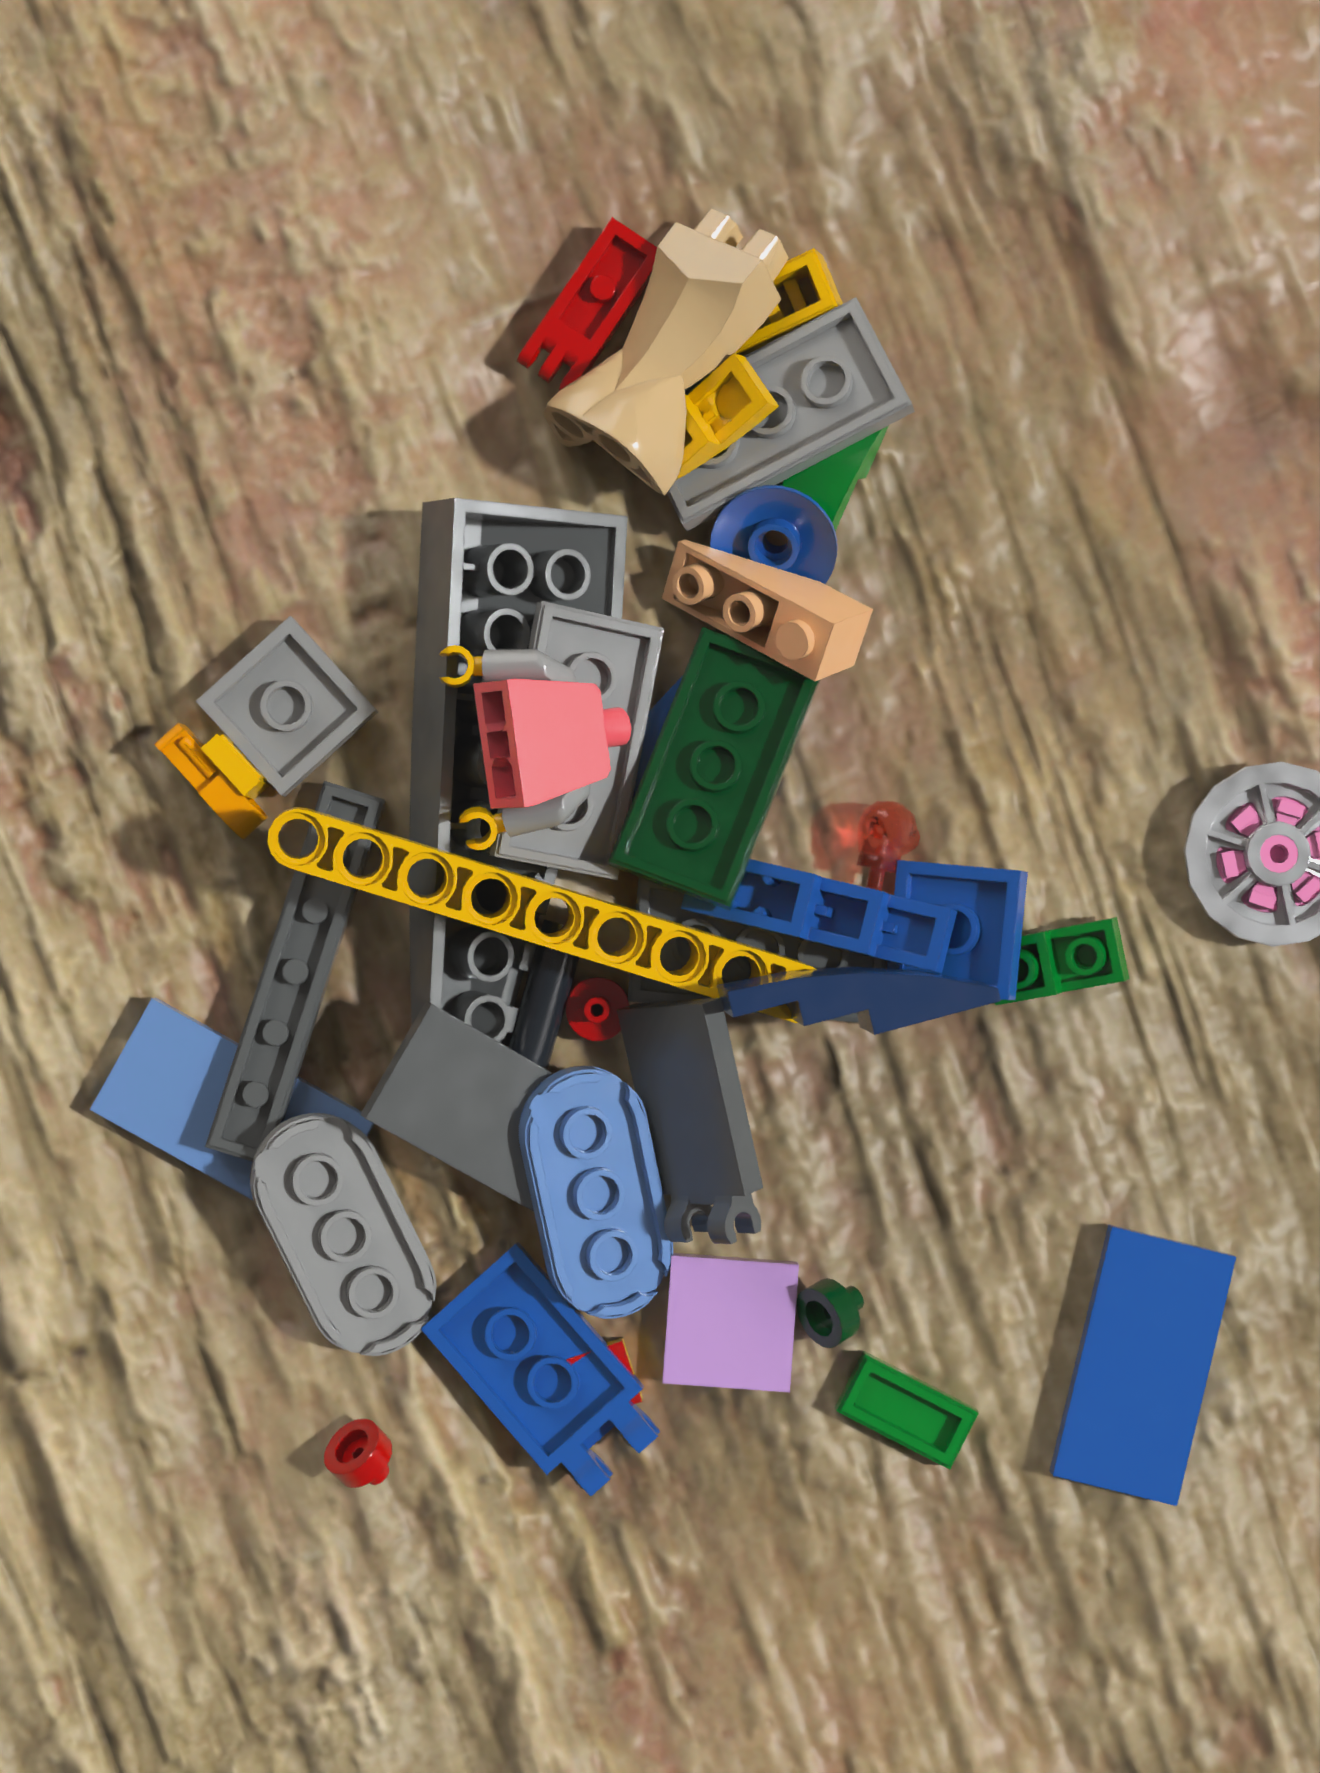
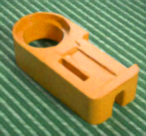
M178 722L154 744L199 792L198 794L215 813L242 839L250 835L268 818L254 799L243 796L200 749L204 744L186 725Z

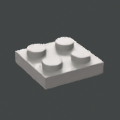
M291 616L196 700L199 706L257 770L284 797L378 713L376 708Z

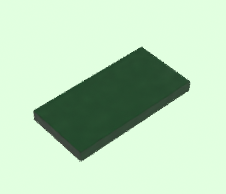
M702 627L609 858V865L730 911L820 680L813 681L737 639Z

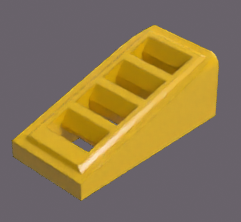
M815 248L788 260L773 281L776 289L782 286L785 287L795 313L785 317L778 303L768 316L771 324L763 328L760 326L735 352L736 354L743 356L843 304L823 255ZM809 276L818 298V302L809 306L798 281Z

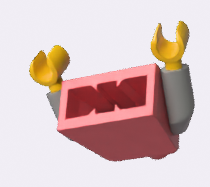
M457 645L446 647L440 652V656H461L468 663L466 673L459 678L439 677L442 683L456 688L469 683L473 676H483L485 681L473 684L490 809L502 808V813L494 815L488 809L480 806L471 807L462 813L459 823L469 822L474 818H481L488 822L490 826L489 832L484 837L467 840L466 845L474 850H484L493 844L499 833L507 832L510 837L561 825L589 797L590 784L608 777L611 770L608 748L623 746L630 740L631 723L626 711L620 707L603 709L601 691L596 684L577 682L571 668L539 650H484L483 656H472L464 647Z

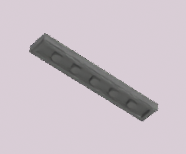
M324 781L315 811L378 830L386 801L382 798ZM311 823L300 856L309 854L314 850L318 842L317 831ZM358 839L346 847L343 853V863L349 872L363 876L373 845L372 841ZM295 870L205 1147L253 1161L255 1153L264 1138L284 1121L358 889Z

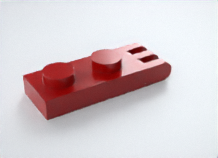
M612 217L521 350L517 362L529 369L543 349L550 353L538 372V376L547 383L552 381L563 364L569 366L571 369L562 379L559 391L588 373L648 285L657 247Z

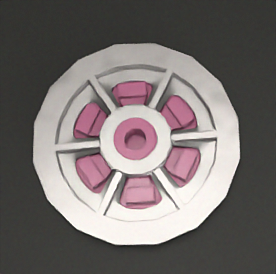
M1285 762L1244 767L1214 785L1192 814L1183 849L1189 887L1206 915L1236 938L1272 947L1311 941L1320 935V772Z

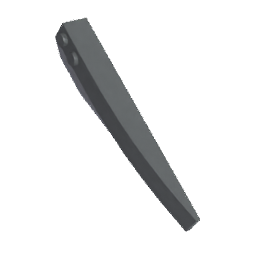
M449 498L422 503L413 690L409 840L554 885L558 869L489 856L491 846L484 850H474L466 845L467 840L484 837L489 832L490 826L488 822L481 818H474L469 822L459 823L462 813L471 807L478 806L488 809L493 815L498 812V808L490 809L473 686L474 683L485 681L483 676H473L470 682L462 687L454 688L445 685L439 677L459 678L466 673L468 663L463 657L458 655L440 656L439 654L446 647L453 645L464 647L472 656H483L484 650L528 649L536 604L540 601L622 619L628 516L462 498ZM433 859L419 860L409 870V888L417 894L429 895L435 893L444 882L443 868L439 862ZM489 878L480 881L472 891L471 902L473 908L481 914H492L500 910L506 901L507 892L505 886L497 879ZM550 899L543 901L536 909L534 918L536 927L540 914L546 915ZM409 905L411 1023L413 1024L425 1001H428L504 1045L507 1032L513 1034L520 1010L514 1007L523 973L524 971L530 972L537 946L532 945V942Z

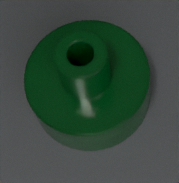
M825 1278L799 1293L796 1301L798 1318L805 1332L818 1345L825 1348H834L854 1336L859 1330L860 1316L858 1310L863 1308L864 1300L856 1287L848 1286L845 1288L839 1282Z

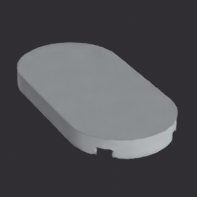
M302 1114L279 1124L264 1138L255 1153L250 1171V1188L256 1208L312 1320L326 1339L332 1344L350 1352L368 1356H381L403 1348L421 1333V1328L429 1319L427 1315L431 1310L432 1300L435 1301L436 1277L431 1262L373 1144L361 1130L350 1122L330 1114Z

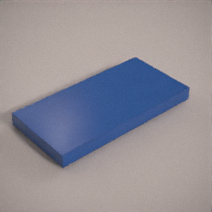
M1108 1224L1049 1472L1052 1476L1177 1506L1236 1256Z

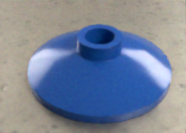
M764 485L748 489L735 496L718 514L710 538L711 548L807 577L824 584L829 580L837 558V536L833 523L825 510L808 495L785 486ZM771 530L779 531L786 535L788 542L781 546L773 545L767 540L766 533Z

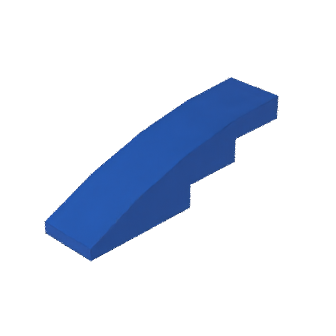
M752 859L749 861L730 911L684 894L681 909L939 974H942L957 915V911L951 908L903 898L884 891L836 881L816 874Z

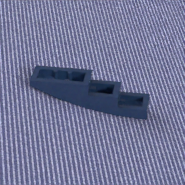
M840 967L786 971L717 985L724 1012L733 1018L788 1003L791 1018L803 1026L857 1012L860 1028L874 1035L1001 1001L998 988L983 982L904 969Z

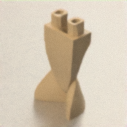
M712 208L694 229L676 222L657 246L652 274L623 348L585 375L561 389L548 401L544 410V416L558 441L567 447H574L594 440L644 483L665 496L679 475L684 456L687 415L685 389L691 387L735 353L758 330L780 302L781 297L773 281L789 259L781 240L776 235L759 229L740 250L736 246L743 236L737 223L728 215Z

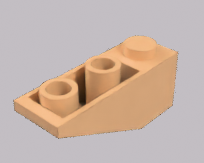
M689 540L678 541L662 595L663 600L813 681H818L855 665L873 611L872 608L822 582Z

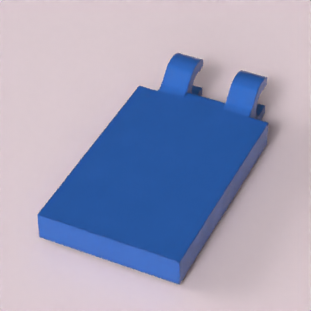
M519 1242L512 1246L421 1328L424 1334L545 1474L548 1475L556 1466L562 1463L589 1496L594 1495L613 1475L604 1461L590 1448L614 1426L638 1453L643 1451L659 1436L660 1430L645 1412L630 1401L644 1388V1385L610 1350L605 1340L584 1316L558 1294L549 1276ZM589 1352L573 1364L566 1360Z

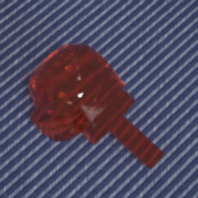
M877 801L863 809L858 822L857 840L858 852L860 854L857 866L869 868L866 888L882 891L885 872L896 874L897 860H901L903 855L913 851L919 845L920 835L917 830L915 815L902 803Z

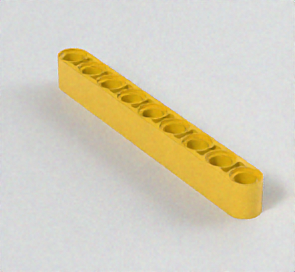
M294 807L284 810L275 817L268 831L267 842L271 854L280 864L290 869L711 998H719L717 985L723 984L722 970L730 959L737 956H745L750 962V978L786 971L815 969L810 965L789 957L312 809ZM303 819L310 822L316 829L318 842L314 850L309 854L292 856L281 847L278 839L279 831L288 821ZM358 839H368L376 843L382 854L381 863L373 873L365 876L349 872L343 863V853L346 847ZM422 859H433L439 862L444 871V882L435 893L429 895L415 893L409 888L407 882L411 866ZM489 878L501 881L507 892L503 907L492 914H481L476 911L471 902L474 887L480 881ZM551 898L563 900L569 912L565 926L554 933L539 931L534 920L535 911L543 901ZM615 917L623 918L630 930L628 942L618 951H603L599 947L597 940L601 925L608 919ZM685 937L691 949L687 964L675 971L665 970L660 961V951L663 945L669 939ZM786 1004L757 1011L798 1023L791 1018L790 1010Z

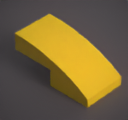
M733 353L688 395L685 394L687 415L684 456L677 479L690 473L725 450L779 407L746 357Z

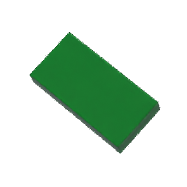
M863 1351L835 1406L837 1412L949 1470L979 1414L976 1408Z

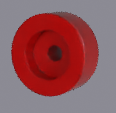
M593 977L580 982L571 991L566 1003V1016L571 1028L581 1037L591 1041H604L616 1036L621 1031L617 1010L630 1004L625 991L619 984L608 978ZM594 1004H600L603 1007L601 1015H595L592 1012Z
M353 1420L341 1427L332 1436L324 1453V1463L326 1468L346 1487L359 1488L367 1484L377 1485L383 1482L389 1474L388 1463L392 1455V1443L389 1437L372 1420Z

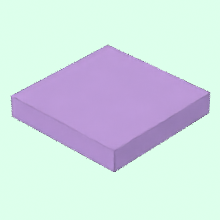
M673 1253L670 1267L662 1383L790 1393L799 1271L798 1262Z

